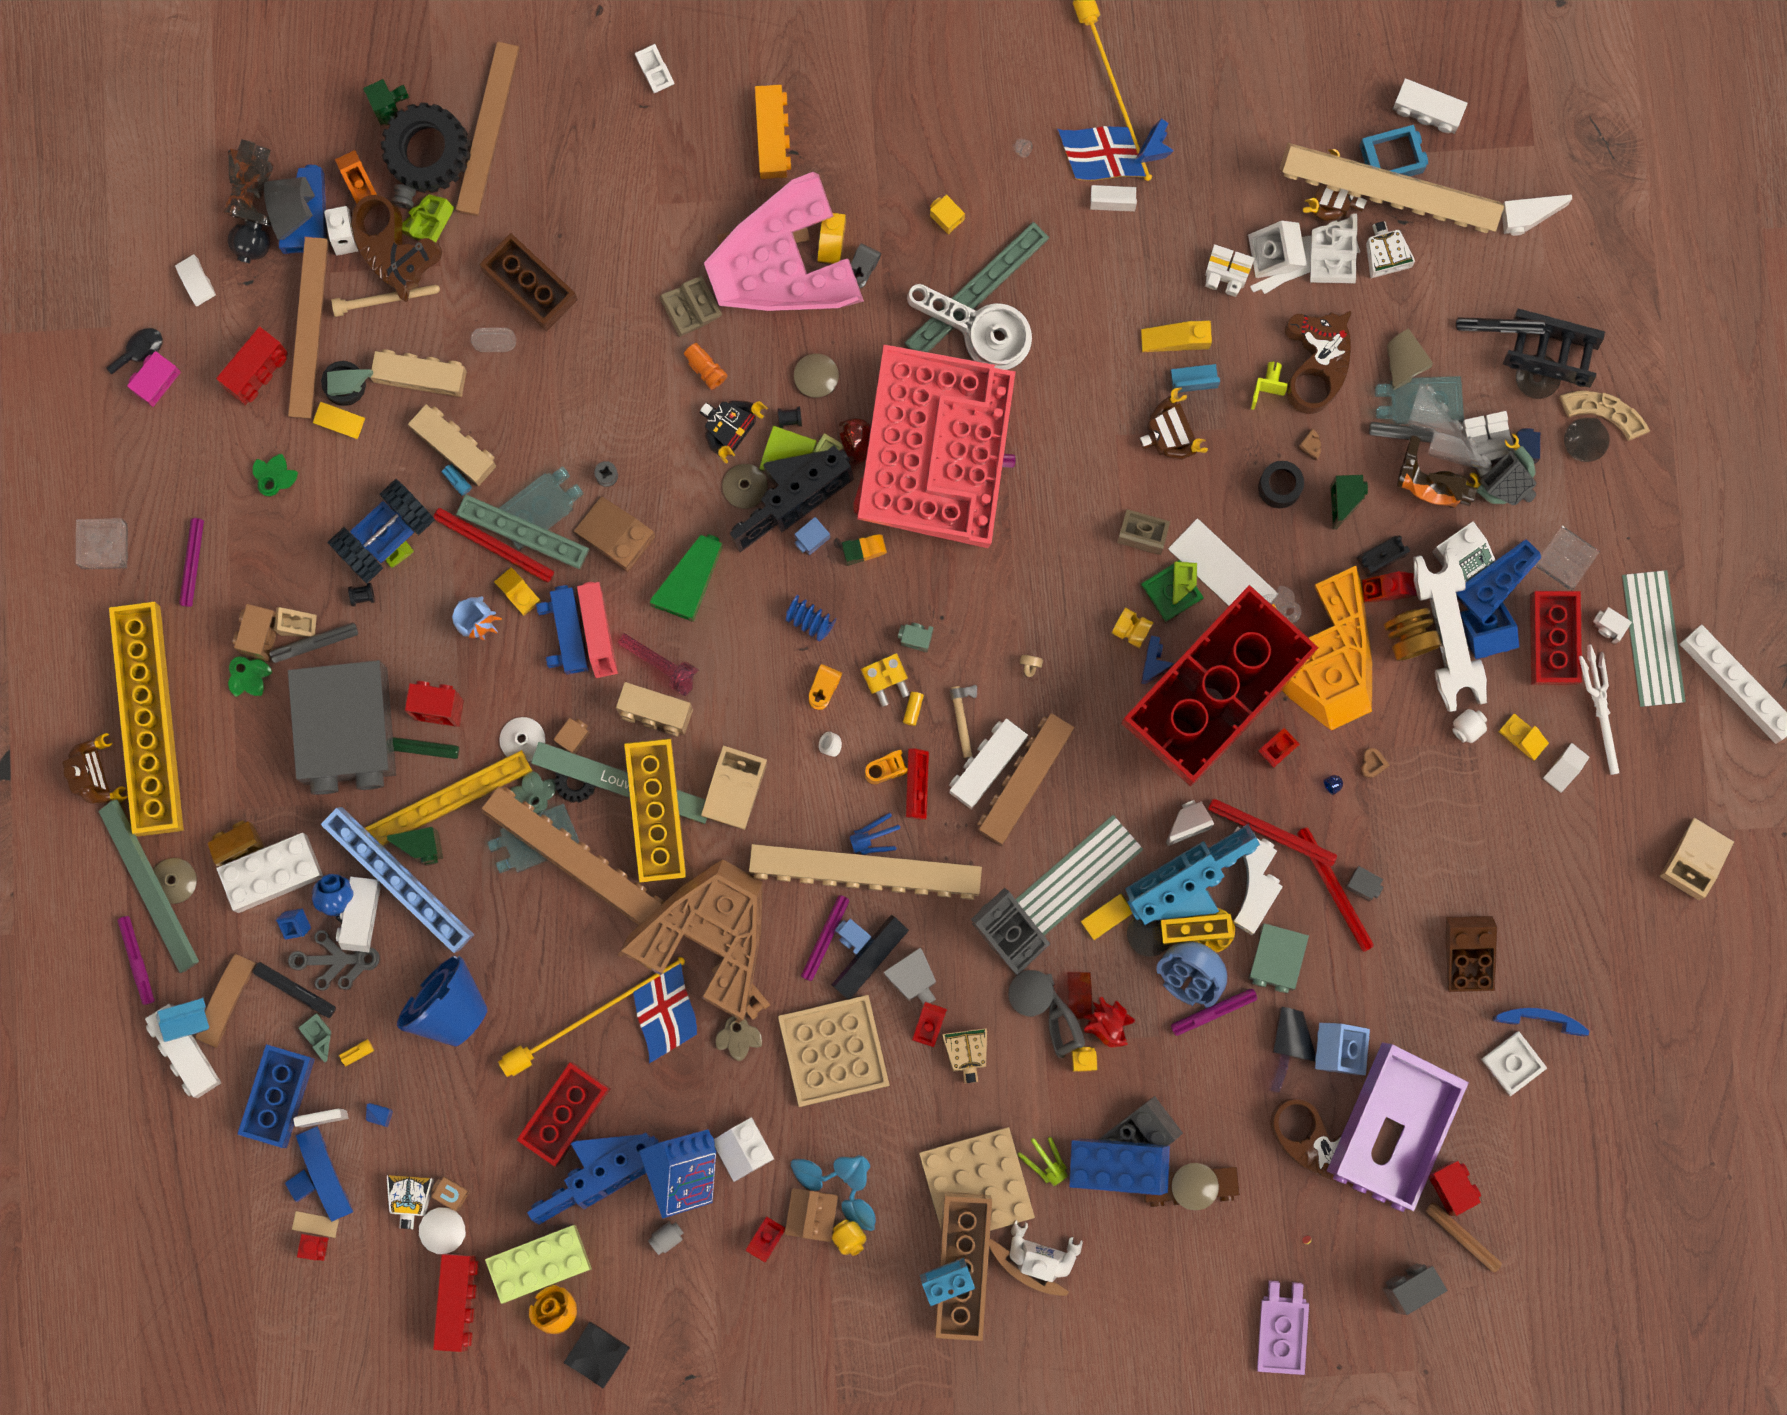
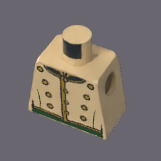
M987 1028L943 1034V1041L953 1072L963 1070L964 1084L978 1082L977 1068L986 1067Z

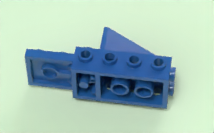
M647 1133L574 1141L571 1145L583 1164L584 1169L576 1168L567 1174L568 1178L564 1180L568 1189H558L551 1194L552 1198L545 1202L540 1200L531 1206L532 1210L527 1212L533 1222L540 1225L576 1203L583 1209L590 1207L645 1175L646 1170L639 1151L660 1142L654 1135L650 1137Z

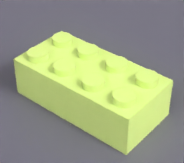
M576 1225L485 1259L501 1304L592 1269Z

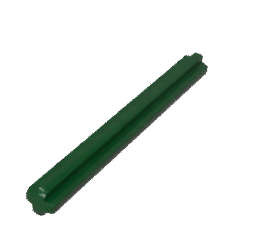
M393 737L394 751L450 759H458L460 749L456 745Z

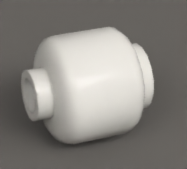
M1467 709L1453 721L1454 728L1452 730L1461 742L1473 743L1487 731L1485 724L1487 718L1479 710L1475 712L1474 710Z

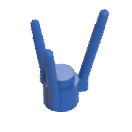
M891 813L886 814L862 829L854 831L855 834L850 835L855 853L861 851V854L865 855L875 852L895 851L897 849L895 846L868 848V846H872V839L900 829V825H896L870 835L867 831L892 816Z

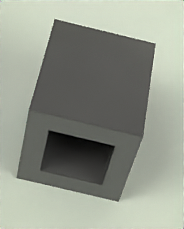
M1358 866L1345 888L1367 901H1371L1373 897L1378 898L1384 887L1380 884L1383 879Z

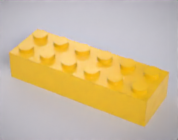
M672 739L625 743L639 882L686 877Z

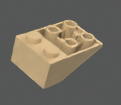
M723 746L701 816L745 830L766 770L767 759Z
M1693 818L1659 877L1697 900L1704 899L1716 881L1734 841Z

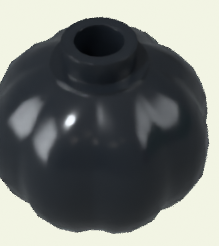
M245 220L244 225L237 224L229 231L228 246L238 256V261L250 264L251 260L261 259L268 253L270 238L267 232L262 231L263 225Z

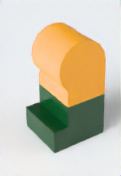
M882 534L842 542L847 566L887 553Z

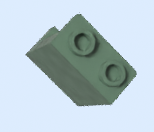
M1264 923L1261 926L1260 938L1248 979L1253 980L1252 984L1266 987V984L1273 985L1276 991L1283 993L1295 990L1309 936Z

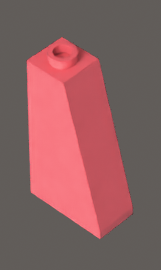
M600 582L584 583L581 586H577L589 659L595 678L618 674Z

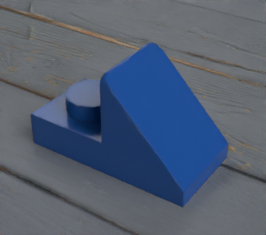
M1161 118L1153 125L1135 159L1136 163L1164 159L1173 152L1171 148L1162 143L1167 135L1165 130L1169 124Z
M1150 637L1141 680L1142 684L1150 682L1169 670L1174 664L1156 660V657L1161 658L1163 644H1159L1160 637Z

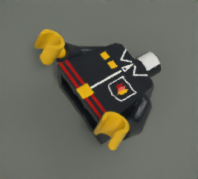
M734 400L727 403L723 401L717 409L709 403H705L699 413L708 419L705 424V438L710 450L720 456L724 463H728L726 457L728 455L735 456V450L757 422L756 416L762 419L764 416L760 411L762 409L767 410L768 407L760 401L755 403Z

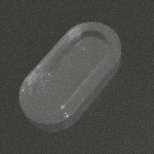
M478 328L471 335V343L480 352H507L515 347L516 336L509 328Z

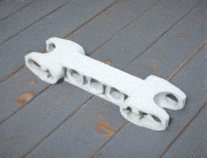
M1452 548L1444 550V567L1436 574L1428 570L1422 556L1413 558L1414 584L1417 596L1420 601L1430 599L1436 631H1438L1442 642L1440 649L1445 668L1435 670V678L1447 711L1451 712L1456 711V694L1463 687L1472 689L1478 704L1487 703V679L1482 661L1480 659L1470 660L1456 592L1465 590V580Z

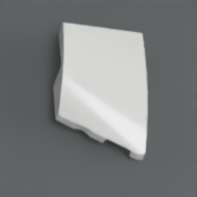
M1351 214L1350 218L1340 222L1336 220L1327 226H1320L1312 230L1310 282L1356 283L1357 214Z

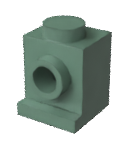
M911 623V626L907 624L905 626L901 625L898 638L902 639L901 646L928 652L933 627L929 626L928 630H925V626L917 623Z

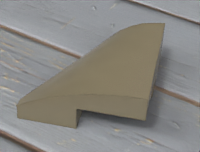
M1409 328L1398 334L1387 344V352L1390 357L1389 368L1393 381L1392 388L1394 390L1411 382L1414 376L1432 368L1433 362Z

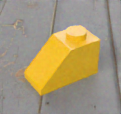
M833 213L834 217L822 221L818 250L819 263L834 264L841 260L846 226L845 214Z

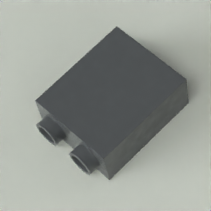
M380 660L288 670L296 779L304 785H310V791L313 795L339 792L338 782L356 780V789L358 790L383 788L384 777L396 776L387 667Z

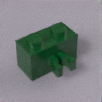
M384 79L363 88L380 125H389L387 122L390 118L395 120L398 117L396 113L398 109L395 103L410 98L404 84L393 91H389Z

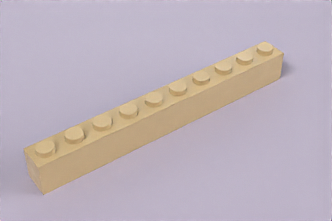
M1287 142L1279 168L1284 172V176L1290 179L1297 180V177L1306 179V183L1318 186L1319 183L1327 184L1326 188L1339 192L1341 188L1348 190V194L1361 198V195L1370 196L1369 200L1382 204L1383 200L1391 202L1390 206L1398 209H1404V206L1412 208V212L1419 215H1425V212L1434 214L1433 218L1441 221H1446L1447 218L1455 220L1454 224L1462 227H1467L1468 224L1474 225L1476 230L1488 233L1489 230L1496 232L1504 209V205L1496 200Z
M752 844L749 873L754 874L755 879L767 880L768 876L777 877V881L790 882L791 878L800 879V883L813 884L814 880L823 881L825 886H836L837 883H846L847 888L859 889L860 885H867L869 890L882 891L883 887L892 888L891 892L905 893V890L908 889L915 890L914 894L928 895V892H938L937 896L948 898L951 897V894H959L961 899L974 900V896H979L982 867L754 844Z

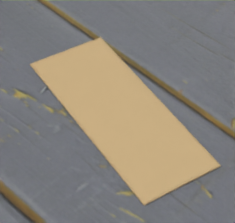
M296 1211L292 1230L335 1238L339 1219L331 1222L329 1217Z

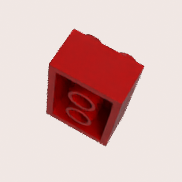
M259 326L216 379L228 393L246 406L248 402L251 403L255 400L261 386L270 382L273 377L272 373L276 368L284 365L288 353L277 339Z
M416 681V684H409L405 711L414 721L460 727L464 700L453 689V686L439 684L438 688L430 686L429 682Z

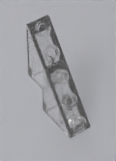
M1420 382L1408 425L1410 428L1433 433L1428 451L1429 455L1489 471V466L1492 463L1484 453L1481 456L1475 450L1478 447L1471 436L1467 438L1461 432L1464 428L1456 418L1452 420L1447 414L1450 412L1449 408L1443 401L1438 403L1434 397L1436 392L1429 383L1424 385V383Z

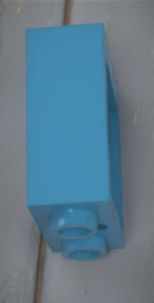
M1414 125L1362 138L1359 146L1365 164L1380 168L1374 145L1408 136L1416 164L1390 171L1406 176L1424 173L1426 165H1428V158L1426 152L1421 150L1420 144L1422 139L1420 132L1415 130Z
M964 1258L920 1274L922 1286L930 1306L975 1289ZM952 1289L954 1292L949 1294L948 1291Z

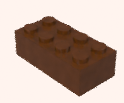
M512 233L479 264L482 272L546 332L578 300L576 293Z

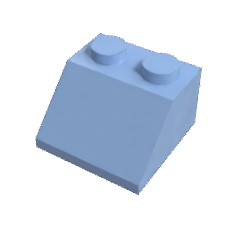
M1319 1023L1315 1069L1366 1075L1370 1029L1346 1024Z

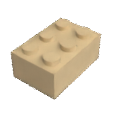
M627 682L624 683L616 706L623 720L635 723L638 720L644 724V727L657 730V727L665 730L666 734L678 737L679 734L685 735L693 712L692 705L689 702Z

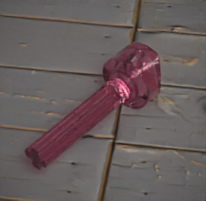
M625 633L619 639V645L671 677L669 682L670 688L683 696L691 692L693 689V676L699 671L698 668L687 661L677 666Z

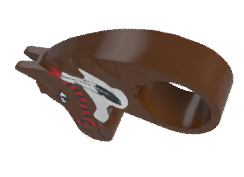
M1351 311L1341 316L1330 312L1329 315L1320 318L1295 314L1286 324V336L1291 340L1301 341L1303 347L1312 354L1288 382L1287 398L1296 410L1306 414L1318 413L1334 399L1342 387L1350 364L1351 339L1347 323L1351 316ZM1303 375L1320 376L1326 383V399L1319 403H1308L1302 400L1295 389L1296 379Z
M1288 1099L1278 1104L1272 1112L1270 1123L1272 1132L1284 1152L1309 1171L1326 1179L1336 1181L1333 1179L1334 1174L1328 1172L1327 1169L1342 1135L1331 1140L1317 1110L1307 1101ZM1293 1104L1305 1107L1312 1118L1311 1130L1306 1136L1307 1138L1301 1142L1288 1140L1279 1129V1117L1282 1111ZM1347 1181V1184L1352 1188L1354 1184Z

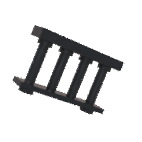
M1517 308L1513 319L1544 320L1546 322V331L1544 334H1539L1540 339L1536 357L1523 354L1527 333H1518L1514 351L1508 350L1502 365L1570 382L1579 387L1590 388L1597 374L1589 371L1593 349H1599L1604 340L1605 331ZM1549 337L1562 341L1558 363L1545 359ZM1571 343L1584 347L1580 369L1567 365Z

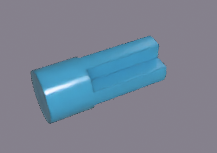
M452 464L447 465L441 471L461 496H464L472 489L471 485Z

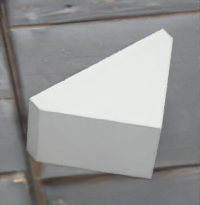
M1571 743L1543 779L1561 793L1580 773L1590 757Z

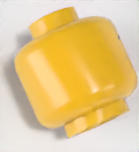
M844 1220L833 1228L832 1241L841 1254L855 1256L863 1251L866 1235L857 1222Z

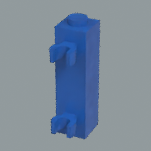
M568 585L555 587V591H550L552 602L536 604L539 616L554 612L561 655L546 657L547 666L555 668L563 665L566 675L589 671L575 592L572 587L568 588Z

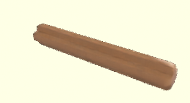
M1432 1202L1425 1210L1427 1214L1492 1272L1499 1270L1502 1263L1436 1203Z

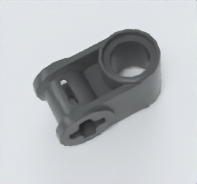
M862 243L857 248L851 262L854 275L861 274V277L858 276L856 279L859 289L866 285L881 257V252Z

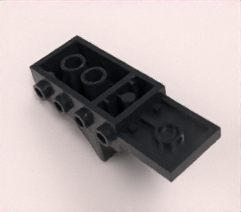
M834 445L825 451L763 464L767 477L775 489L770 488L764 493L763 498H761L764 506L763 509H756L748 520L744 523L739 522L732 528L730 536L737 550L741 553L776 526L781 533L852 482L854 480L852 466L843 449L839 451Z

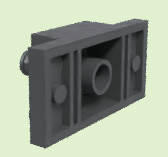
M1003 888L971 919L972 925L1016 975L1023 971L1050 945V942L1006 888Z

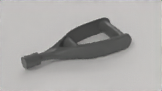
M1047 974L1046 976L1050 979L1055 992V997L1049 1007L1048 1023L1050 1036L1057 1057L1064 1058L1071 1051L1084 1047L1085 1039L1074 1013L1056 993L1052 974ZM1062 1015L1066 1018L1074 1040L1063 1045L1058 1023V1018Z

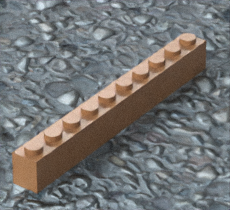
M498 787L482 807V813L637 925H640L664 903L658 896L654 895L652 898L645 893L647 889L640 883L635 882L633 884L627 880L628 875L618 868L614 870L609 867V861L601 855L596 857L589 852L591 849L581 841L579 843L571 839L572 835L563 828H560V830L555 828L550 818L543 814L541 817L533 812L535 808L526 801L519 802L515 799L516 795L508 788L501 789Z

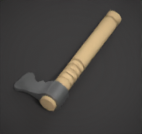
M973 685L966 688L956 686L952 687L949 691L955 707L962 753L965 759L972 757L962 698L968 695L976 698L977 686Z

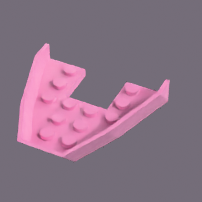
M811 172L791 180L742 221L704 262L719 306L775 311L840 308L864 302L849 259H844L807 274L795 242L793 232L834 217L819 174Z

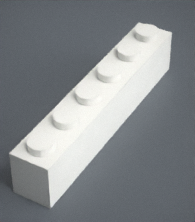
M1703 625L1696 628L1679 644L1775 744L1787 736V712Z

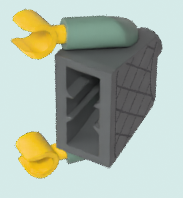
M1513 433L1512 435L1516 438V442L1510 445L1505 439V444L1509 448H1513L1515 452L1513 453L1510 450L1480 480L1482 484L1479 483V477L1475 473L1469 474L1475 479V483L1466 482V485L1476 487L1477 493L1492 504L1509 503L1514 506L1522 499L1526 502H1531L1536 497V492L1533 490L1537 484L1533 478L1536 474L1533 458L1523 446L1520 447L1518 444L1519 439Z

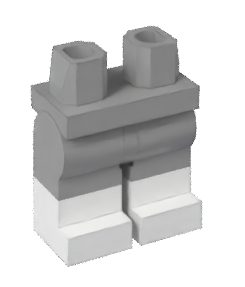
M1506 411L1489 414L1485 418L1480 416L1466 419L1461 424L1472 469H1477L1480 478H1483L1492 469L1491 465L1497 464L1510 450L1513 453L1515 452L1513 448H1509L1505 444L1506 439L1510 445H1513Z

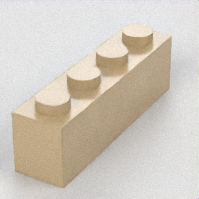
M385 349L382 352L375 351L371 369L373 371L371 376L373 383L462 397L467 373L462 363L457 361L443 363L434 357H426V360L417 358L418 356L410 353H404V356L395 355L394 351Z
M426 404L409 422V427L479 487L496 468L493 461L495 459L494 456L486 449L483 451L479 450L476 447L478 443L469 435L464 437L459 433L461 430L459 426L453 421L448 423L442 418L444 414L438 408L433 406L431 409Z

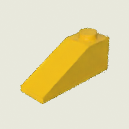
M1188 321L1141 329L1142 352L1210 349L1212 344L1211 321Z

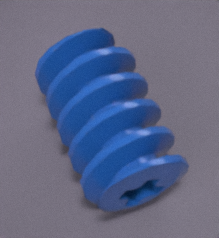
M796 595L786 611V621L791 622L794 619L793 625L795 627L802 624L801 631L805 632L810 628V636L813 637L817 634V640H823L833 628L836 618L829 622V613L821 617L822 609H819L816 613L813 612L815 605L812 604L807 608V600L805 599L798 603L799 595Z

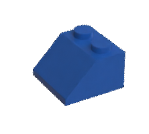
M1503 602L1484 624L1469 610L1460 612L1466 641L1475 659L1519 648L1517 624Z

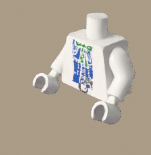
M1016 1220L1011 1229V1234L1014 1237H1012L1010 1258L1018 1265L1020 1272L1048 1282H1053L1057 1277L1068 1276L1076 1256L1081 1253L1082 1240L1079 1245L1072 1244L1073 1237H1071L1067 1253L1024 1240L1022 1237L1028 1228V1224L1025 1222L1023 1228H1020Z

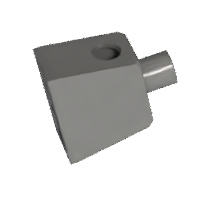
M921 948L884 972V975L908 1001L918 996L923 1005L925 1002L932 1003L936 1000L929 989L936 984V980Z

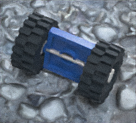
M397 479L392 481L379 494L384 501L350 532L343 527L327 542L366 584L383 569L379 562L382 563L414 532L419 536L435 521L434 517L418 499Z

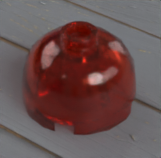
M859 418L841 421L839 427L843 426L844 432L839 434L845 453L848 457L852 456L854 459L851 463L856 465L866 461L871 425L864 419Z

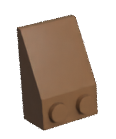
M602 496L574 530V533L626 572H629L655 538V534L651 529Z

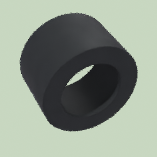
M1276 461L1267 466L1259 480L1258 491L1260 497L1267 505L1273 508H1287L1293 505L1302 493L1304 477L1301 470L1295 464L1288 461ZM1284 470L1294 476L1296 486L1290 494L1279 495L1272 491L1269 485V478L1274 471Z

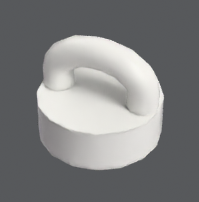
M832 732L824 733L819 740L820 752L833 757L840 753L842 747L841 738Z

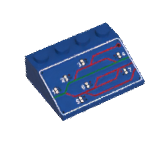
M709 1129L663 1141L639 1151L662 1219L713 1203L716 1149L714 1138L710 1134Z

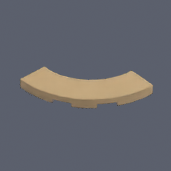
M1576 391L1559 397L1568 418L1585 414L1602 417L1615 424L1628 441L1650 432L1646 422L1635 409L1630 408L1627 404L1620 401L1619 398L1612 395Z

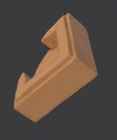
M1312 428L1298 448L1317 461L1321 453V442L1319 435Z

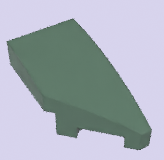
M370 369L327 372V394L336 396L351 394L353 391L359 393L362 389L361 385L367 377L371 378L373 371Z
M315 1013L302 1023L298 1029L325 1063L328 1059L331 1030L319 1014Z

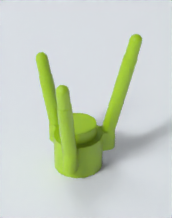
M1051 1137L1048 1138L1057 1163H1052L1035 1138H1032V1144L1048 1165L1045 1169L1046 1173L1021 1152L1017 1155L1038 1173L1046 1184L1051 1182L1053 1186H1056L1068 1177L1065 1171L1067 1167L1063 1163Z

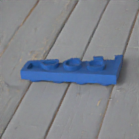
M1525 539L1465 583V590L1456 592L1457 599L1484 624L1541 559L1540 552Z

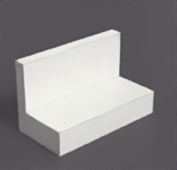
M1091 186L1090 209L1135 211L1137 204L1136 187Z

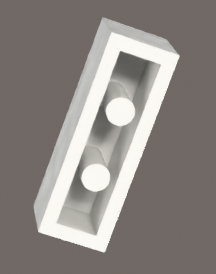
M1405 78L1393 110L1403 117L1410 116L1416 118L1423 125L1431 124L1436 126L1441 132L1455 134L1468 103Z
M350 877V886L354 892L353 898L347 904L344 912L340 914V919L343 921L341 928L337 929L336 941L339 942L343 950L369 953L381 886L379 881L375 879Z

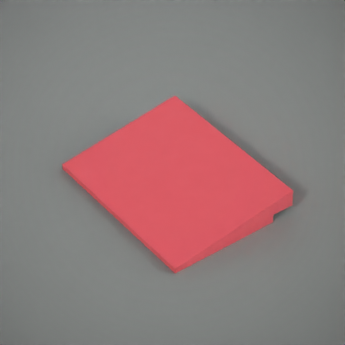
M883 345L857 519L989 548L992 543L1015 371L995 368V365Z

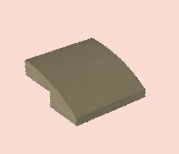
M702 276L683 283L681 287L664 293L659 298L679 337L695 331L722 316Z

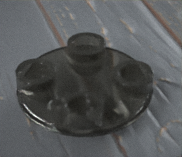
M1582 418L1574 421L1569 425L1564 435V445L1567 452L1573 458L1582 462H1592L1600 459L1609 448V433L1597 418Z
M1135 917L1131 919L1127 928V938L1133 950L1143 956L1152 957L1162 954L1169 948L1170 944L1163 945L1161 920H1153L1145 925L1142 919L1136 920Z

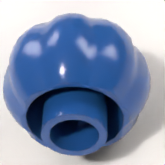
M328 874L322 877L312 890L314 907L326 915L340 916L353 898L354 892L350 886V880L337 874Z

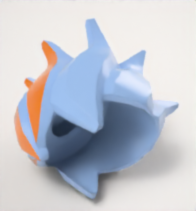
M482 596L458 601L452 615L453 624L464 637H479L481 640H485L484 635L487 632L498 633L492 622L502 620V618L493 616L496 612L490 611V608L483 602L484 598Z

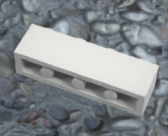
M1007 718L1003 723L999 721L991 731L994 735L989 741L984 739L977 749L980 752L976 758L970 757L963 766L966 769L961 777L956 775L949 784L952 787L950 794L971 810L1028 737L1025 732Z
M167 1004L166 1006H164V1007L161 1008L160 1010L167 1009V1008H170V1007H174V1005H172V1004ZM157 1011L145 1018L148 1023L146 1025L147 1031L152 1037L156 1036L160 1042L158 1045L160 1052L164 1057L168 1056L171 1060L170 1068L177 1077L180 1075L184 1082L182 1087L188 1096L192 1095L194 1098H199L221 1084L220 1079L192 1035L164 1042L156 1019Z

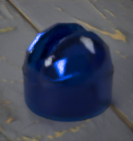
M1331 775L1323 780L1325 788L1331 795H1335L1343 787V780L1340 776Z

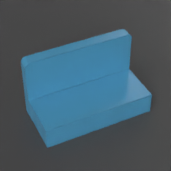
M1216 364L1177 368L1170 371L1173 389L1182 388L1178 393L1218 388L1220 384V377H1217Z
M203 998L157 1011L156 1019L164 1042L209 1029L204 1012L206 1006Z

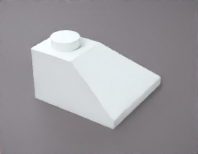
M1195 800L1182 805L1183 809L1178 812L1167 838V846L1212 828L1214 822L1202 801L1195 803Z

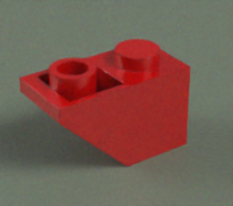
M1397 571L1362 580L1364 602L1401 600L1417 596L1414 573Z

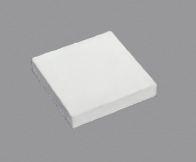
M1519 1031L1481 1059L1509 1096H1512L1547 1069Z
M338 1108L297 1116L293 1119L295 1127L304 1128L348 1119V1113L346 1110Z

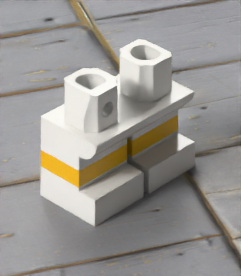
M1214 244L1205 276H1207L1205 287L1217 290L1219 281L1228 283L1225 293L1236 297L1240 289L1245 285L1255 258L1235 252L1231 267L1227 271L1233 250Z

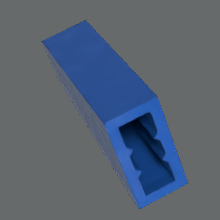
M311 164L306 165L305 168H298L296 178L306 177L315 195L307 203L313 216L287 238L279 241V248L283 254L304 253L305 237L327 239V223L324 212L326 210L325 173L317 165Z

